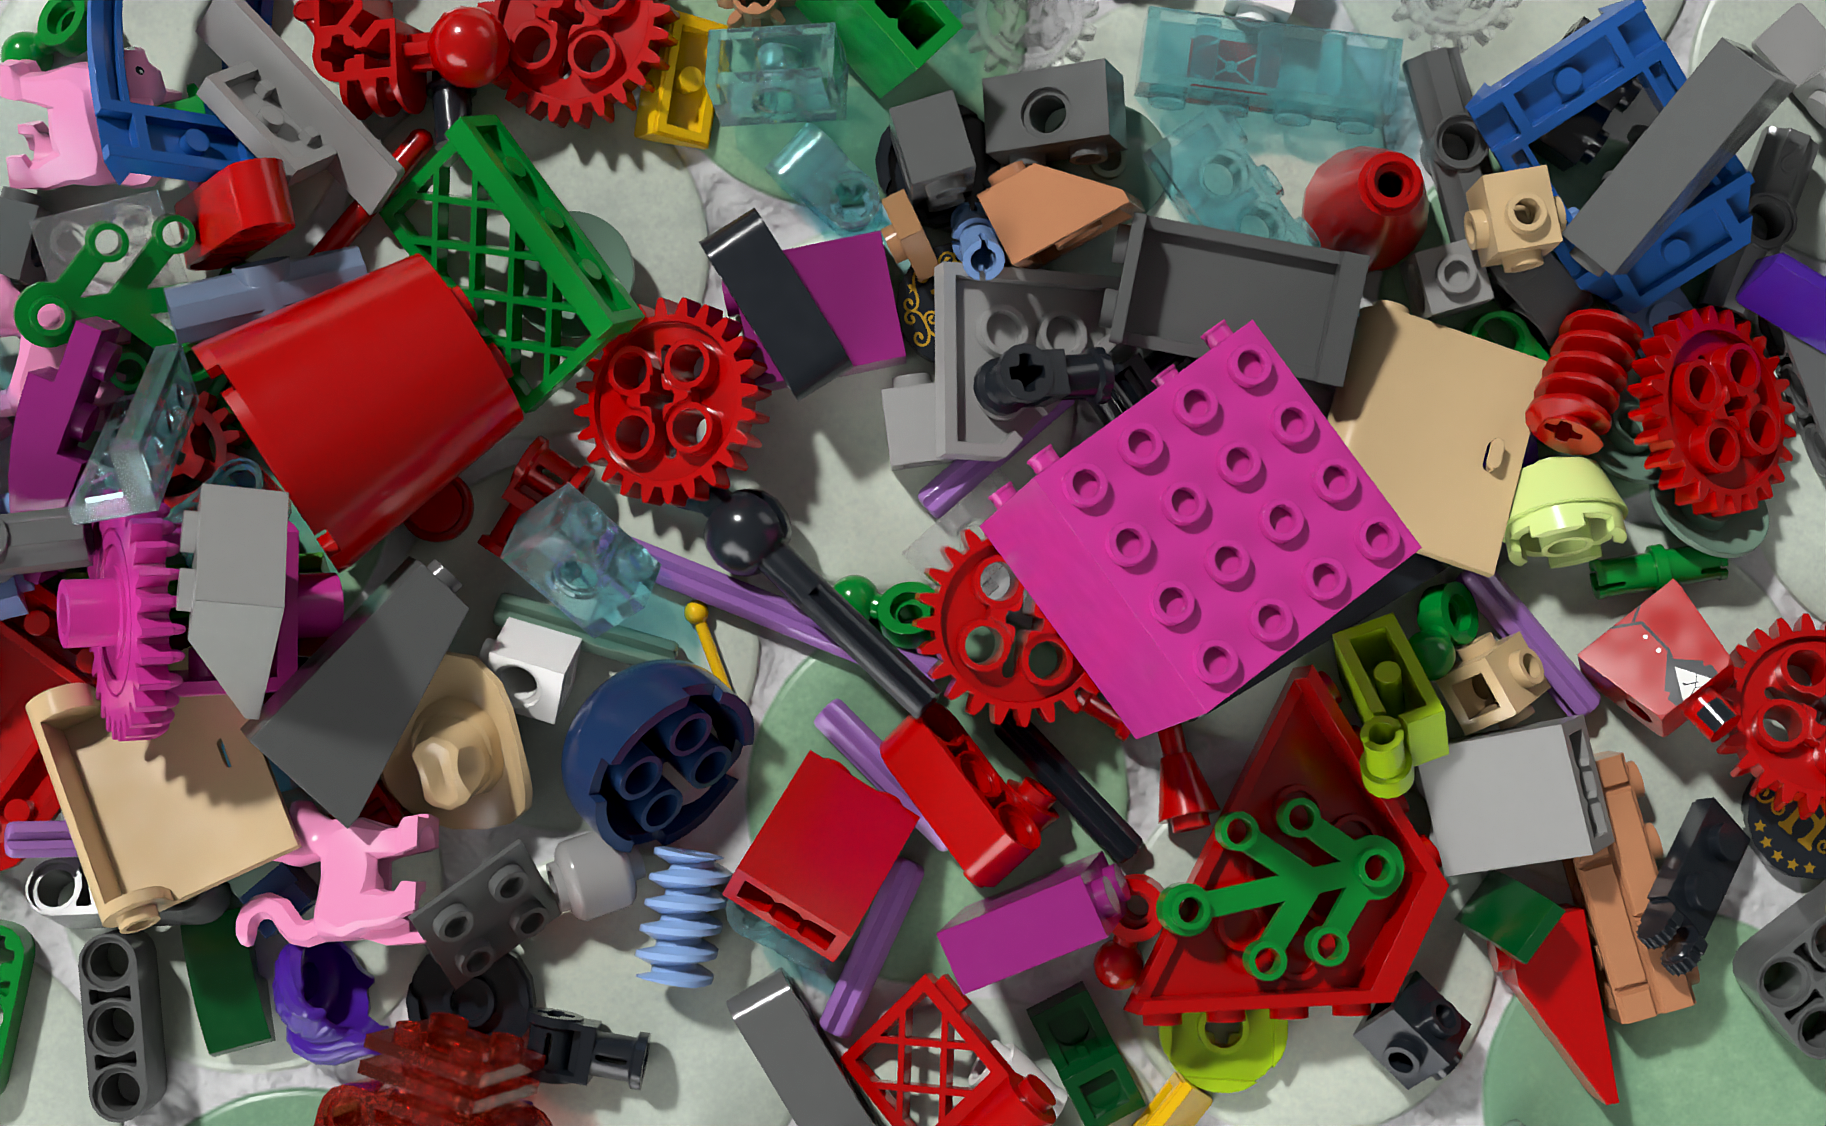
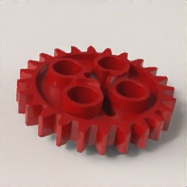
M495 0L481 2L477 5V7L486 9L498 18L507 31L511 45L508 66L496 81L492 83L502 90L508 89L505 96L508 102L519 109L526 105L525 113L540 122L548 114L549 121L559 128H565L572 116L576 124L584 129H590L593 111H596L608 123H612L615 121L614 104L618 101L632 111L636 110V100L632 91L638 86L647 92L654 93L656 88L647 74L651 68L660 71H668L670 65L658 53L660 48L678 45V40L664 30V25L679 20L680 14L670 5L662 4L667 0H620L614 7L604 9V0ZM550 39L548 54L542 60L534 63L533 54L536 47L542 41ZM610 48V57L607 64L602 69L591 72V63L594 56L599 51ZM572 69L571 75L564 79L563 77Z
M663 297L658 298L655 310L642 304H637L645 318L630 332L619 334L615 340L613 339L602 349L604 354L600 360L592 358L586 364L594 372L592 381L576 383L575 388L589 394V403L575 408L574 415L589 418L590 425L577 435L578 440L597 444L586 460L589 464L606 466L601 480L604 483L621 485L620 494L635 499L642 497V503L662 506L665 501L668 505L685 507L688 497L703 502L708 501L709 484L722 489L731 487L726 472L728 467L747 471L749 468L746 460L740 453L743 447L761 448L762 446L760 440L750 432L753 424H765L770 421L769 416L756 411V402L770 397L772 390L757 386L754 379L761 376L768 369L767 364L754 359H748L758 346L757 342L747 337L739 336L743 325L733 319L723 318V311L707 304L701 307V303L684 297L681 298L679 303ZM703 355V370L695 379L694 366ZM646 364V377L643 383L639 385V372L642 366ZM705 418L707 424L706 433L698 443L696 437L697 428ZM648 426L649 439L642 449L640 444L641 435Z
M1707 306L1668 316V321L1652 326L1654 337L1643 339L1639 343L1646 357L1632 361L1631 366L1642 378L1641 383L1627 386V391L1640 400V408L1628 412V418L1642 422L1643 431L1635 437L1634 443L1640 446L1648 445L1651 451L1644 463V467L1646 470L1660 467L1662 473L1659 478L1658 488L1660 490L1676 488L1675 504L1677 506L1692 504L1693 514L1695 515L1711 513L1712 517H1720L1757 509L1758 501L1773 497L1771 485L1785 481L1784 474L1778 464L1793 460L1792 454L1783 445L1784 439L1796 437V431L1785 424L1784 416L1793 413L1795 406L1782 401L1781 393L1788 388L1790 383L1788 379L1776 380L1774 371L1780 362L1779 356L1766 358L1763 355L1767 341L1765 335L1750 338L1751 321L1745 319L1734 322L1733 311L1730 309L1716 312L1714 306Z
M963 529L960 531V536L965 550L960 553L949 546H942L939 551L949 566L945 571L934 568H926L924 571L925 575L937 585L935 592H922L915 595L916 600L931 607L930 616L920 617L912 621V626L930 630L931 639L916 648L917 653L924 655L937 654L939 659L927 672L928 677L939 679L949 675L952 680L946 687L944 696L949 700H954L968 692L969 696L965 712L973 716L980 712L986 703H989L990 722L1001 725L1009 709H1012L1016 724L1021 727H1028L1031 711L1036 708L1043 721L1048 723L1054 722V703L1058 701L1069 711L1076 712L1079 710L1074 691L1080 688L1085 692L1097 695L1099 689L1029 593L1025 597L1023 614L1032 617V625L1030 630L1019 629L1014 644L1013 673L1010 677L1003 676V664L1010 653L1016 633L1014 626L1006 624V615L1008 611L1016 612L1021 609L1025 588L985 533V539L981 540L970 529ZM997 562L1008 571L1010 586L1001 598L993 600L988 598L983 592L980 581L983 570L989 564ZM984 626L993 633L995 649L986 661L975 663L967 655L965 649L966 639L975 628ZM1047 641L1055 648L1057 663L1049 675L1036 677L1029 666V655L1038 643Z
M1804 613L1795 622L1793 631L1782 617L1778 618L1770 626L1769 636L1757 628L1746 639L1748 648L1738 644L1729 654L1734 663V682L1720 695L1741 715V719L1728 733L1729 737L1723 741L1716 751L1718 754L1723 755L1737 753L1740 761L1734 766L1730 775L1734 778L1750 772L1756 778L1749 793L1752 797L1761 794L1769 788L1775 792L1773 810L1779 812L1791 800L1798 801L1800 819L1807 820L1816 812L1819 805L1822 806L1826 817V621L1819 630H1816L1810 615ZM1787 665L1798 666L1805 670L1811 679L1812 686H1804L1795 682L1788 674ZM1769 690L1774 699L1767 698L1764 691ZM1815 709L1822 713L1820 716V723H1822L1823 725L1815 721L1817 717V711ZM1763 719L1775 720L1783 725L1788 734V741H1778L1769 736L1764 728Z

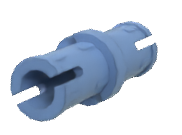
M963 202L952 212L950 220L952 238L957 239V241H951L953 252L962 262L968 276L974 280H979V271H984L986 281L998 276L1004 267L1005 257L1002 244L998 242L997 239L999 238L982 204L975 202L974 211H972L969 202Z

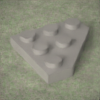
M943 261L934 267L936 458L994 462L1006 458L1023 441L1022 438L1062 400H1058L1046 407L1021 408L1016 413L1007 416L993 415L980 405L973 390L974 376L978 368L990 359L1001 357L1010 347L1022 343L1035 345L1041 350L1064 349L1065 355L1083 354L1087 348L1103 347L1108 354L1117 344L1109 342L1111 329L1099 327V320L1106 288L1119 290L1121 277L1003 267L998 276L986 281L984 271H979V280H974L967 275L962 263Z

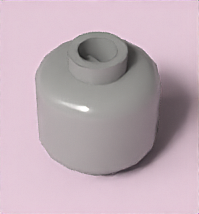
M595 831L560 842L555 848L554 861L546 864L548 880L559 910L562 913L571 910L572 914L581 921H589L632 905L637 896L636 880L646 877L645 866L637 845H633L631 853L622 852L608 845Z

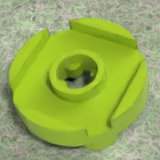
M1269 1009L1246 1010V1021L1239 1022V1031L1228 1033L1226 1043L1221 1044L1215 1043L1213 1032L1205 1030L1206 1012L1182 1013L1183 1024L1157 1026L1160 1045L1174 1069L1194 1086L1215 1093L1239 1092L1256 1084V1080L1264 1076L1271 1066L1274 1068L1282 1058L1288 1039V1020L1270 1019Z

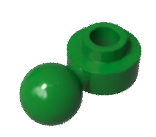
M49 0L39 16L36 33L20 31L12 34L5 40L1 48V62L8 59H30L37 62L41 71L46 72L52 69L54 52L57 51L65 57H76L86 52L88 0Z
M848 575L834 584L833 588L868 621L872 618L879 620L882 634L893 645L900 648L913 649L931 639L930 630L914 627L912 623L904 624L909 619L930 616L931 607L915 599L916 593L935 592L928 585L920 582H902L892 586L883 594H879L874 583L861 575Z
M1457 581L1431 586L1423 592L1417 608V622L1421 631L1408 639L1429 681L1439 680L1452 670L1456 659L1454 647L1471 643L1478 631L1479 616L1476 602L1468 588Z

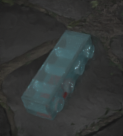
M1149 6L1143 21L1134 96L1148 98L1147 104L1149 106L1163 110H1182L1185 108L1186 103L1211 106V114L1224 118H1245L1248 116V112L1251 111L1273 114V121L1281 125L1303 127L1309 126L1311 120L1336 123V130L1342 133L1368 135L1374 133V128L1382 129L1394 115L1403 39Z

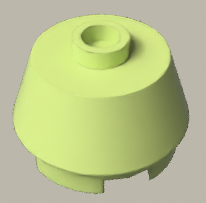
M1560 456L1539 460L1522 468L1520 471L1503 542L1506 543L1509 560L1513 564L1522 567L1528 562L1527 556L1548 557L1550 568H1560L1598 559L1603 556L1602 543L1613 539V542L1619 543L1626 541L1627 533L1624 520L1628 515V507L1599 463L1595 460L1584 457Z

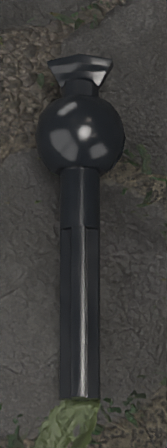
M709 484L708 501L703 502L688 497L685 507H677L702 513L708 519L704 527L705 546L718 566L732 575L744 577L763 573L915 719H919L940 698L939 694L942 691L788 545L791 540L792 525L788 513L778 499L764 490L749 488L736 490L732 493L729 489L713 487Z

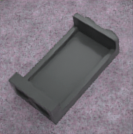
M1134 212L1132 225L1118 224L1111 262L1124 264L1119 290L1110 288L1105 290L1099 327L1111 329L1110 343L1200 358L1210 350L1205 341L1200 337L1217 323L1225 319L1227 325L1234 333L1253 319L1295 377L1343 387L1371 256L1346 251H1335Z

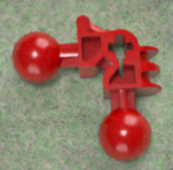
M300 0L293 8L294 17L306 24L314 35L315 44L313 46L312 59L315 69L320 76L339 85L343 104L358 120L367 119L373 111L381 118L394 117L400 112L401 108L409 114H419L424 109L426 103L428 71H438L443 79L456 87L480 88L496 81L508 66L511 45L507 31L494 14L481 7L459 6L444 12L431 28V32L426 33L397 18H393V2L389 0Z

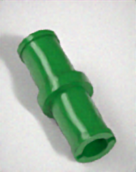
M1662 544L1647 546L1645 553L1602 560L1595 559L1589 562L1590 571L1596 572L1589 575L1591 587L1597 600L1652 590L1654 594L1673 578L1680 585L1711 580H1726L1729 571L1727 568L1721 569V566H1728V558L1712 556L1691 546L1665 549Z

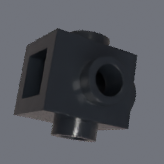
M1415 970L1405 977L1394 1002L1371 1003V1015L1363 1016L1353 1036L1409 1090L1431 1076L1436 1081H1439L1455 1069L1463 1057V1052L1459 1047L1472 1024Z

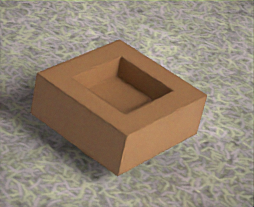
M902 189L881 199L892 224L880 230L896 264L909 259L919 282L934 276V267L939 265V262L905 190Z

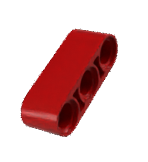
M254 158L232 163L174 205L175 213L187 218L195 228V242L188 251L183 253L186 268L192 271L222 269L233 261L246 260L296 227L284 162L278 158ZM177 222L180 240H182L184 228L180 222Z
M936 702L919 719H915L909 714L881 742L879 750L887 768L961 868L978 884L985 887H995L1041 845L1039 829L1031 816L957 718L943 705Z

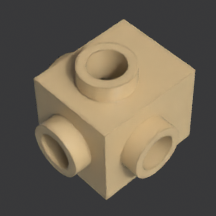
M1547 165L1482 175L1466 192L1469 211L1464 216L1465 237L1470 249L1478 250L1481 268L1503 264L1505 273L1530 270L1543 265V257L1563 242L1561 233L1567 224L1565 207L1559 196H1553Z
M1520 631L1498 641L1489 632L1475 638L1471 643L1461 646L1456 650L1461 660L1454 664L1452 670L1445 677L1436 680L1465 735L1496 723L1500 730L1522 722L1535 713L1531 703L1551 688L1544 675V668L1540 658L1528 647Z

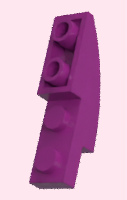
M98 316L76 320L59 369L49 366L28 372L17 407L11 439L8 475L10 513L85 505L90 510L94 505L102 485V477L95 475L102 456L79 447L78 443H85L89 439L98 421L100 408L93 405L101 381L108 382L119 364L122 346L115 343L122 326ZM68 569L23 574L24 580L38 585L57 575L59 571L64 573Z

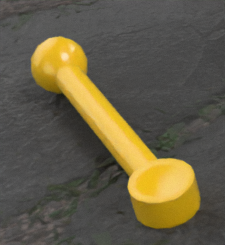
M693 600L685 606L684 617L696 628L712 674L731 689L706 621L709 616V609L704 602Z

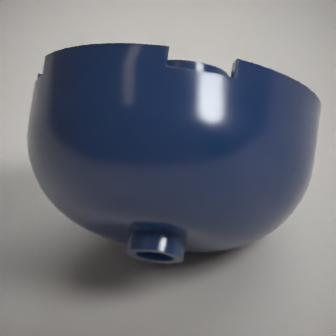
M656 659L630 666L616 673L594 690L581 705L570 724L565 737L561 760L562 778L567 796L582 819L612 848L631 853L633 845L657 840L662 846H667L686 836L706 821L738 783L739 779L726 774V772L739 758L743 746L753 745V716L749 707L714 674L696 664L682 660ZM712 725L717 733L718 739L711 733ZM668 762L694 788L703 789L711 787L697 800L683 805L682 793L662 774L663 764Z

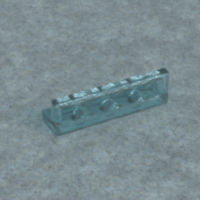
M173 343L156 346L135 394L116 398L68 505L74 526L159 510L199 403L182 344Z

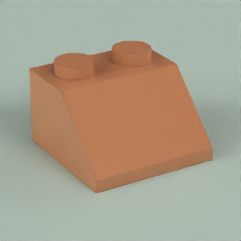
M1023 161L1014 162L992 174L988 178L992 187L977 194L1012 265L1025 269L1037 270L1117 227L1119 223L1122 224L1132 219L1134 212H1145L1141 201L1122 189L1036 163L1026 167Z

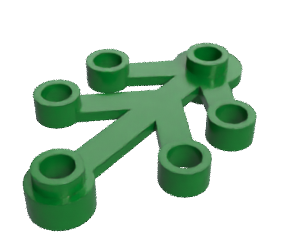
M165 213L159 216L152 225V236L109 292L81 296L105 262L119 261L126 255L129 249V238L123 228L110 221H98L92 224L86 231L85 245L56 282H37L28 286L19 294L13 308V319L16 328L32 344L45 348H55L66 343L68 344L76 320L95 316L105 320H115L168 358L175 372L189 381L205 379L209 375L202 364L194 371H185L182 367L184 354L192 350L191 348L200 342L178 344L174 331L151 315L168 312L163 288L184 284L177 283L149 287L173 254L184 253L193 246L196 238L193 224L187 218L177 213ZM171 222H180L184 228L183 239L175 245L166 244L162 235L163 229ZM104 230H113L118 236L116 249L109 253H100L95 245L97 235ZM245 260L233 261L224 266L218 276L232 273L231 269L233 267L250 262ZM47 304L58 305L61 309L60 321L51 327L40 325L37 319L39 310ZM122 349L119 363L126 359H133L137 362L138 372L133 379L121 381L117 379L115 371L109 381L121 390L134 391L146 383L149 376V367L139 354L132 350Z
M1306 798L1287 799L1279 806L1276 813V821L1280 830L1288 836L1306 837L1337 860L1336 862L1312 867L1261 833L1256 820L1250 814L1238 811L1227 812L1217 820L1215 825V837L1218 843L1227 850L1243 852L1276 875L1205 891L1202 887L1191 883L1178 882L1171 884L1158 897L1156 903L1157 917L1161 925L1169 932L1182 936H1194L1203 932L1214 917L1281 902L1259 940L1250 943L1243 953V966L1250 976L1263 981H1273L1278 979L1286 970L1287 956L1285 950L1318 895L1323 892L1343 888L1323 926H1317L1310 930L1304 941L1306 955L1312 962L1323 966H1336L1342 963L1348 955L1349 942L1346 936L1367 901L1380 900L1390 896L1402 882L1404 860L1401 852L1393 842L1378 835H1363L1352 839L1322 819L1319 808L1313 801ZM1297 805L1305 809L1308 817L1306 825L1300 830L1295 829L1289 820L1291 810ZM1234 819L1241 820L1246 827L1245 838L1237 844L1233 843L1227 835L1228 825ZM1373 855L1377 856L1382 863V872L1374 880L1370 879L1365 872L1366 861ZM1191 897L1198 905V914L1194 920L1184 922L1179 915V905L1184 899ZM1330 934L1335 940V950L1331 956L1323 958L1318 952V941L1323 935ZM1268 948L1274 955V963L1269 971L1261 973L1256 967V955L1260 950Z

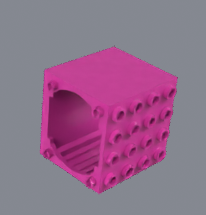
M1225 319L1217 323L1200 337L1210 348L1207 353L1180 372L1177 371L1174 364L1166 368L1151 380L1157 389L1060 458L1052 448V444H1049L1031 457L1026 463L1031 466L1037 475L1018 492L1010 481L990 495L988 499L989 501L991 500L997 511L979 526L1135 739L1208 713L1422 548L1253 319L1234 333L1227 325Z

